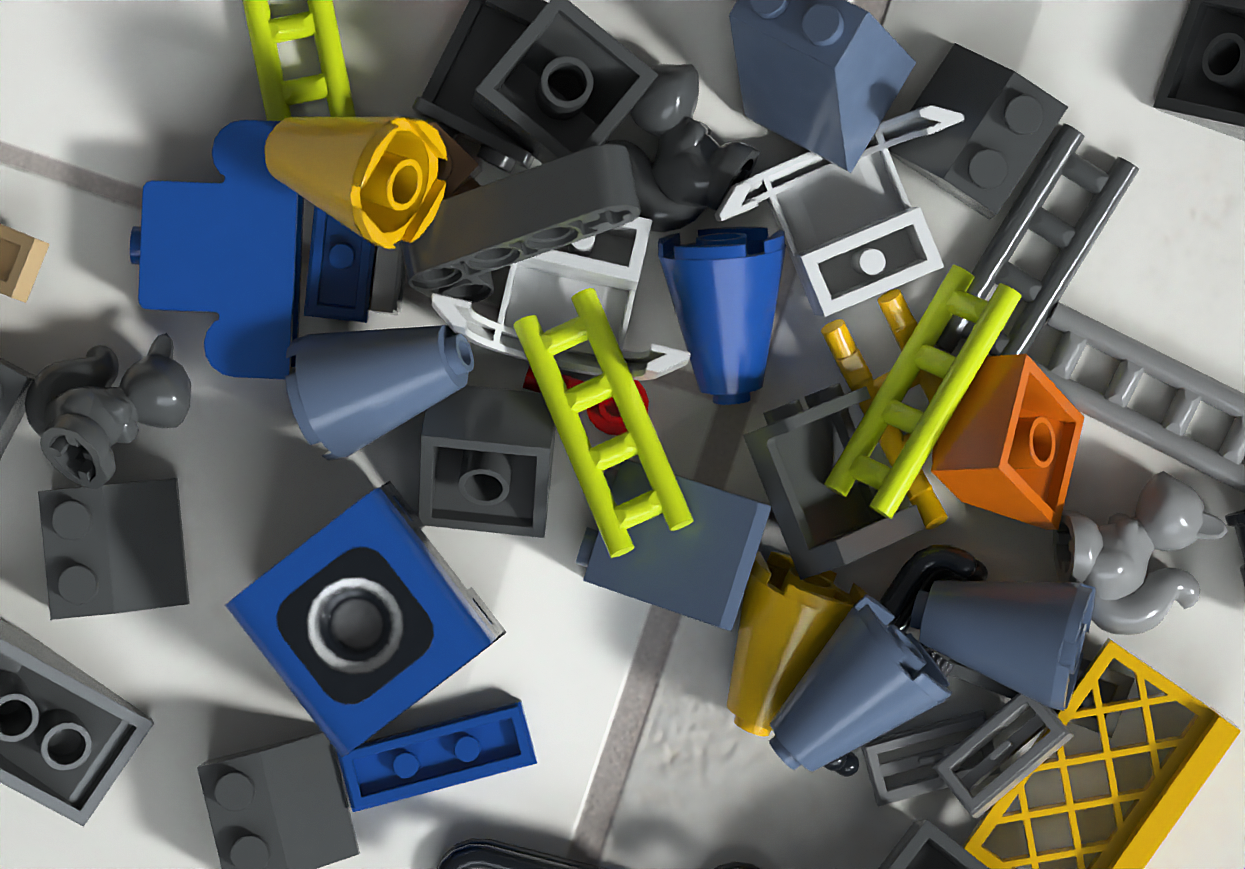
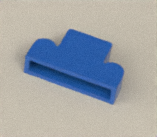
M240 120L231 122L220 130L214 139L212 156L217 170L225 177L223 183L153 180L145 183L142 192L141 226H133L131 230V264L140 265L138 290L140 306L157 311L218 313L219 319L214 321L206 332L204 340L205 355L214 369L223 375L231 377L285 379V376L296 373V356L286 358V352L295 338H299L304 198L275 179L269 173L266 166L265 142L270 132L280 121Z

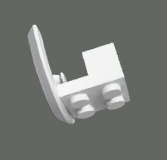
M930 105L881 122L852 173L810 151L733 185L716 211L715 218L717 221L726 220L757 207L759 202L767 199L779 230L785 231L786 247L814 315L829 316L944 267L921 208L911 207L888 148L920 136L930 135L965 120L962 113Z
M637 217L634 221L623 226L511 264L497 323L474 312L471 302L433 293L431 298L432 307L456 335L462 334L467 341L528 361L513 324L523 317L536 315L543 332L577 317L578 314L571 297L584 289L594 288L622 352L653 220ZM589 340L554 355L559 369L595 376L602 374ZM652 344L650 350L644 352H622L633 380H653L687 365L691 354L690 352Z

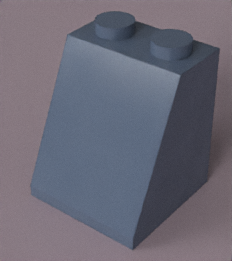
M737 0L729 14L745 116L749 120L852 173L914 68L915 60L870 12L847 0Z
M627 459L620 463L618 470L611 467L605 469L604 476L616 505L652 490L641 463ZM674 474L694 520L688 526L670 531L663 513L627 529L634 549L615 558L610 557L600 531L589 527L586 528L576 559V564L587 567L583 581L732 632L772 506Z

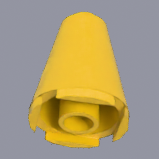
M287 117L275 126L265 142L266 166L269 173L275 179L371 244L386 249L396 248L393 244L401 240L411 243L418 239L434 220L444 197L446 181L438 179L437 176L438 158L447 161L446 147L438 130L420 119L412 117Z
M771 551L767 562H765L761 552H757L744 591L727 698V708L736 715L734 723L738 727L758 736H769L772 730L770 722L854 604L865 595H868L861 587L853 583L848 594L833 583L837 573L831 570L800 580L791 555Z

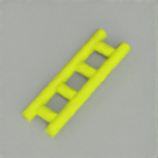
M242 0L266 120L282 121L287 117H292L290 105L327 98L330 117H356L333 0H307L309 11L277 18H271L268 0ZM314 36L321 73L284 81L277 43Z
M957 265L951 266L826 479L824 485L827 488L846 497L854 482L858 480L878 490L869 507L889 519L893 518L1022 297L1019 292L1005 284L999 283L991 299L986 301L966 292L974 276ZM952 315L975 323L957 357L934 348ZM920 370L943 379L924 412L902 403ZM888 424L911 434L892 468L869 458Z
M588 288L571 297L578 314L577 317L543 332L536 315H529L519 319L513 324V327L611 558H615L634 549L627 529L663 513L669 530L675 531L688 526L694 520L594 288ZM589 340L602 374L567 389L554 355ZM613 397L627 432L592 447L578 413ZM638 455L652 490L616 505L602 471Z

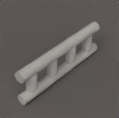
M1058 302L1048 318L1047 325L1063 332V335L1047 367L1036 361L1034 362L1076 409L1245 493V465L1241 463L1245 456V394ZM1086 344L1121 361L1104 395L1070 379ZM1143 373L1178 389L1162 423L1127 407ZM1200 401L1235 417L1219 451L1184 435Z

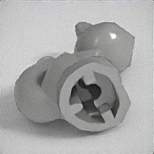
M1162 471L1154 475L1142 489L1137 502L1135 517L1130 518L1126 514L1117 513L1109 516L1108 524L1098 527L1093 520L1078 511H1063L1059 529L1053 530V552L1056 572L1060 582H1078L1096 588L1091 620L1100 629L1118 635L1140 634L1156 627L1167 615L1175 600L1184 609L1195 605L1200 594L1198 582L1193 575L1185 570L1164 568L1147 575V566L1151 553L1154 550H1179L1193 544L1197 539H1221L1228 530L1222 520L1205 512L1202 499L1191 486Z

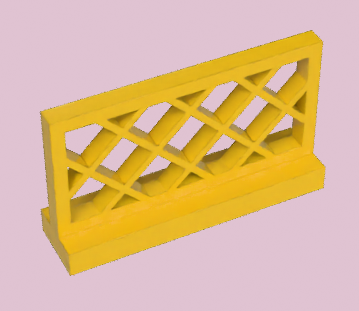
M1108 638L1077 681L1067 709L1065 708V711H1056L1058 718L1065 725L1072 719L1096 715L1102 750L1065 756L1064 747L1062 746L1056 751L1057 758L1045 760L1033 772L1059 768L1065 802L1028 808L1024 785L1033 772H1031L985 812L962 847L990 869H1016L1015 867L1029 864L1031 869H1039L1038 863L1073 856L1076 859L1077 869H1144L1241 730L1223 714L1209 707ZM1114 658L1134 672L1139 697L1102 704L1098 679ZM1145 680L1164 693L1147 696ZM1091 691L1094 705L1079 708ZM1177 701L1195 713L1181 735L1155 740L1149 705ZM1141 707L1146 742L1110 748L1104 714ZM1047 726L1044 728V730L1039 735L1037 740L1034 742L1032 747L1036 743H1038L1043 737H1045L1049 732H1051V730ZM1171 748L1159 764L1157 750ZM1149 752L1153 775L1143 788L1118 792L1112 758ZM1104 760L1110 794L1073 800L1067 766ZM1018 795L1020 810L1006 812ZM1134 800L1122 817L1120 802ZM1112 804L1116 827L1107 840L1081 844L1075 810ZM1067 812L1073 846L1036 852L1030 819ZM1023 821L1028 854L1000 858L982 845L997 824ZM1098 852L1088 867L1085 868L1083 855Z

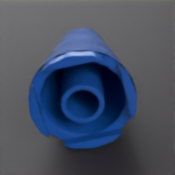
M767 227L708 228L698 230V237H696L695 243L681 245L680 233L670 234L658 240L659 260L687 352L691 353L689 359L699 391L705 394H712L713 403L733 405L749 402L751 400V392L763 387L786 251L785 231L778 230L768 238Z

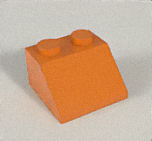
M1027 354L987 356L940 435L939 440L933 447L931 472L961 502L1045 530H1058L1085 417Z

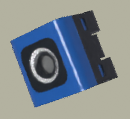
M391 481L368 493L225 605L342 758L378 733L507 633L472 587L467 590L421 530L425 525Z

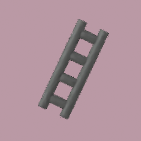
M1065 123L1059 129L971 273L974 279L966 291L967 293L985 300L994 284L999 285V283H1002L1022 295L1020 299L1027 302L1026 307L1008 336L1003 332L999 334L988 353L991 356L1027 354L1139 171L1138 167L1121 157L1116 158L1108 173L1082 158L1075 152L1085 135ZM1061 175L1094 194L1075 227L1042 208ZM1028 229L1061 249L1041 281L1008 262ZM952 315L935 345L952 354L961 338L967 340L975 323Z

